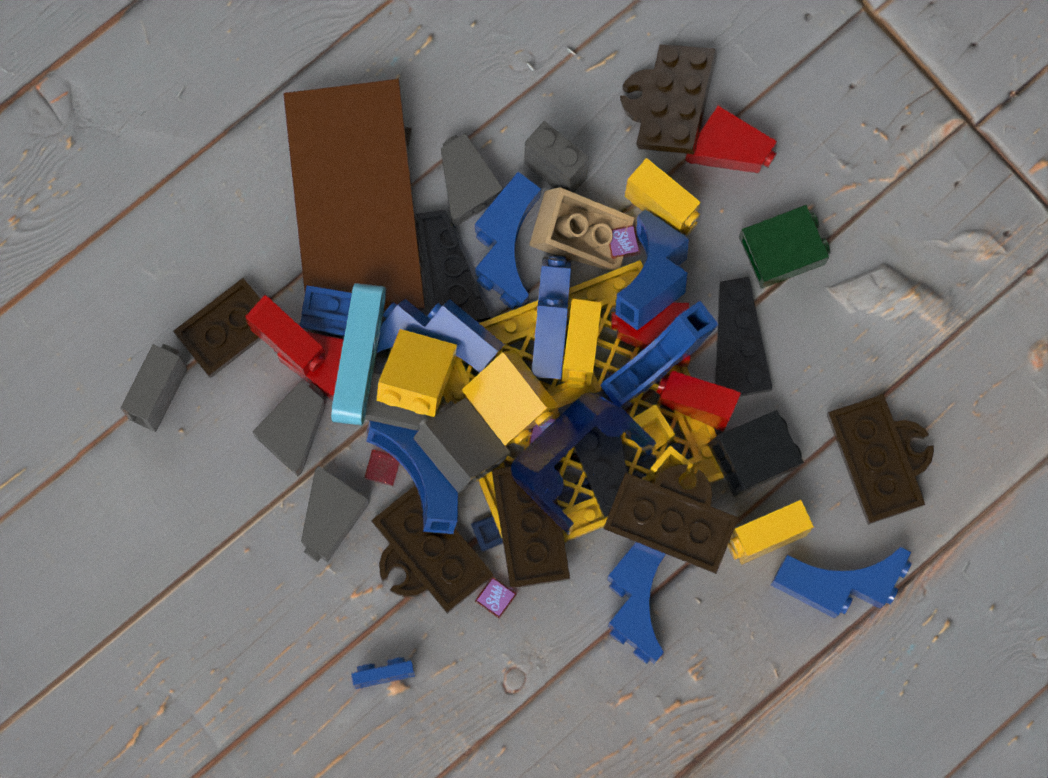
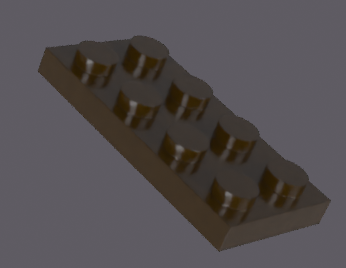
M551 461L491 470L510 590L570 580Z

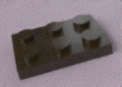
M244 278L173 331L209 378L213 377L261 340L251 331L245 318L260 301V298Z

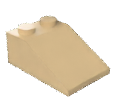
M561 187L546 190L529 246L552 255H563L569 260L614 271L621 267L624 254L613 256L610 245L613 237L612 231L632 227L634 217Z

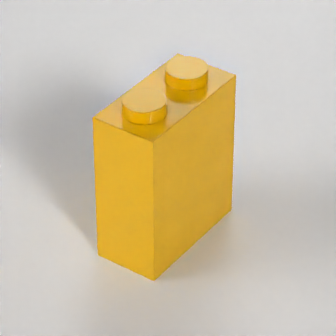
M648 158L627 179L624 197L641 211L646 209L686 236L698 224L696 220L700 216L698 210L701 202Z
M572 299L561 382H567L569 387L584 388L585 385H591L602 302Z
M400 329L378 382L377 401L389 406L411 410L417 414L435 417L455 364L457 345Z
M515 350L502 352L461 389L505 446L513 443L520 445L532 435L530 430L536 425L542 426L553 416L551 411L558 406Z
M799 500L735 528L728 548L733 559L739 558L741 565L806 537L814 526L802 500Z

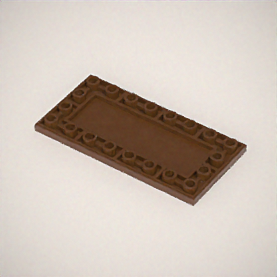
M399 78L283 93L304 292L307 285L352 293L355 283L385 286L386 297L383 314L393 302L399 304L404 299L408 300L419 310L425 309Z

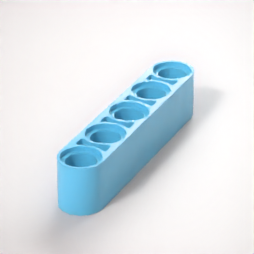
M355 283L353 286L332 403V422L361 426L364 424L385 305V286Z

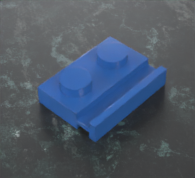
M307 285L299 326L304 330L345 336L352 293Z
M405 657L387 660V666L375 668L374 663L358 666L357 672L351 673L353 686L356 689L412 678L415 677L412 661L405 662Z

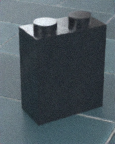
M777 410L719 434L708 443L734 497L785 475L804 463L800 448L793 442L788 432V425L780 417Z

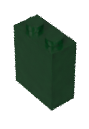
M807 205L741 230L739 239L761 289L826 264L829 258L828 254L831 253L827 240L820 237L817 230L819 228L818 219L813 211L809 212Z

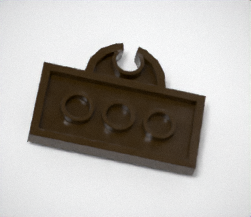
M660 44L654 69H644L636 72L622 85L624 92H642V95L635 100L629 99L626 95L620 96V102L626 115L633 121L641 123L636 142L638 149L695 154L717 57L716 49Z
M884 394L827 413L829 423L868 525L926 505L915 477L922 474L932 462L934 445L927 446L921 453L914 452L910 447V440L912 438L923 440L929 436L926 429L916 422L908 420L894 421Z
M681 464L669 467L660 473L654 483L625 472L603 529L717 574L739 517L711 506L712 489L704 473L698 469L695 474L697 479L695 487L687 490L680 486L679 477L687 471L688 465Z
M416 485L371 520L372 524L389 543L382 552L379 561L382 582L388 580L390 572L394 569H401L406 573V579L402 584L393 585L390 588V592L395 595L410 598L429 592L446 614H448L494 576L456 529L453 534L423 532V508Z

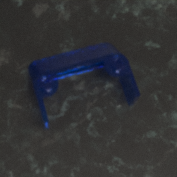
M591 392L581 395L513 461L511 466L513 480L568 535L573 531L574 522L553 502L562 493L564 487L562 476L553 466L595 426L609 437H617L626 432L649 456L654 452L657 443L622 408Z

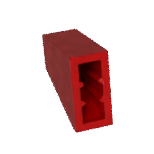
M717 106L699 133L695 154H687L685 161L690 164L759 174L763 166L769 168L777 155L774 151L777 141L722 107Z
M264 295L245 316L251 331L305 376L310 370L312 372L316 371L323 363L324 358L322 356L325 354L323 347L268 296Z
M672 303L639 330H636L615 315L616 312H611V330H617V339L644 350L679 314L689 308V303ZM690 355L676 365L688 367Z
M307 332L323 347L325 354L322 356L324 361L321 366L314 372L310 370L306 376L277 353L278 359L282 364L309 384L313 383L325 396L333 401L344 339Z
M675 371L671 372L669 378H662L656 393L661 395L658 404L724 432L741 395L736 390Z

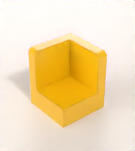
M656 404L632 418L629 423V427L647 454H651L671 442L675 436Z
M669 446L651 467L649 475L656 480L660 473L671 466L688 465L687 471L679 477L680 484L690 473L693 464L672 446Z

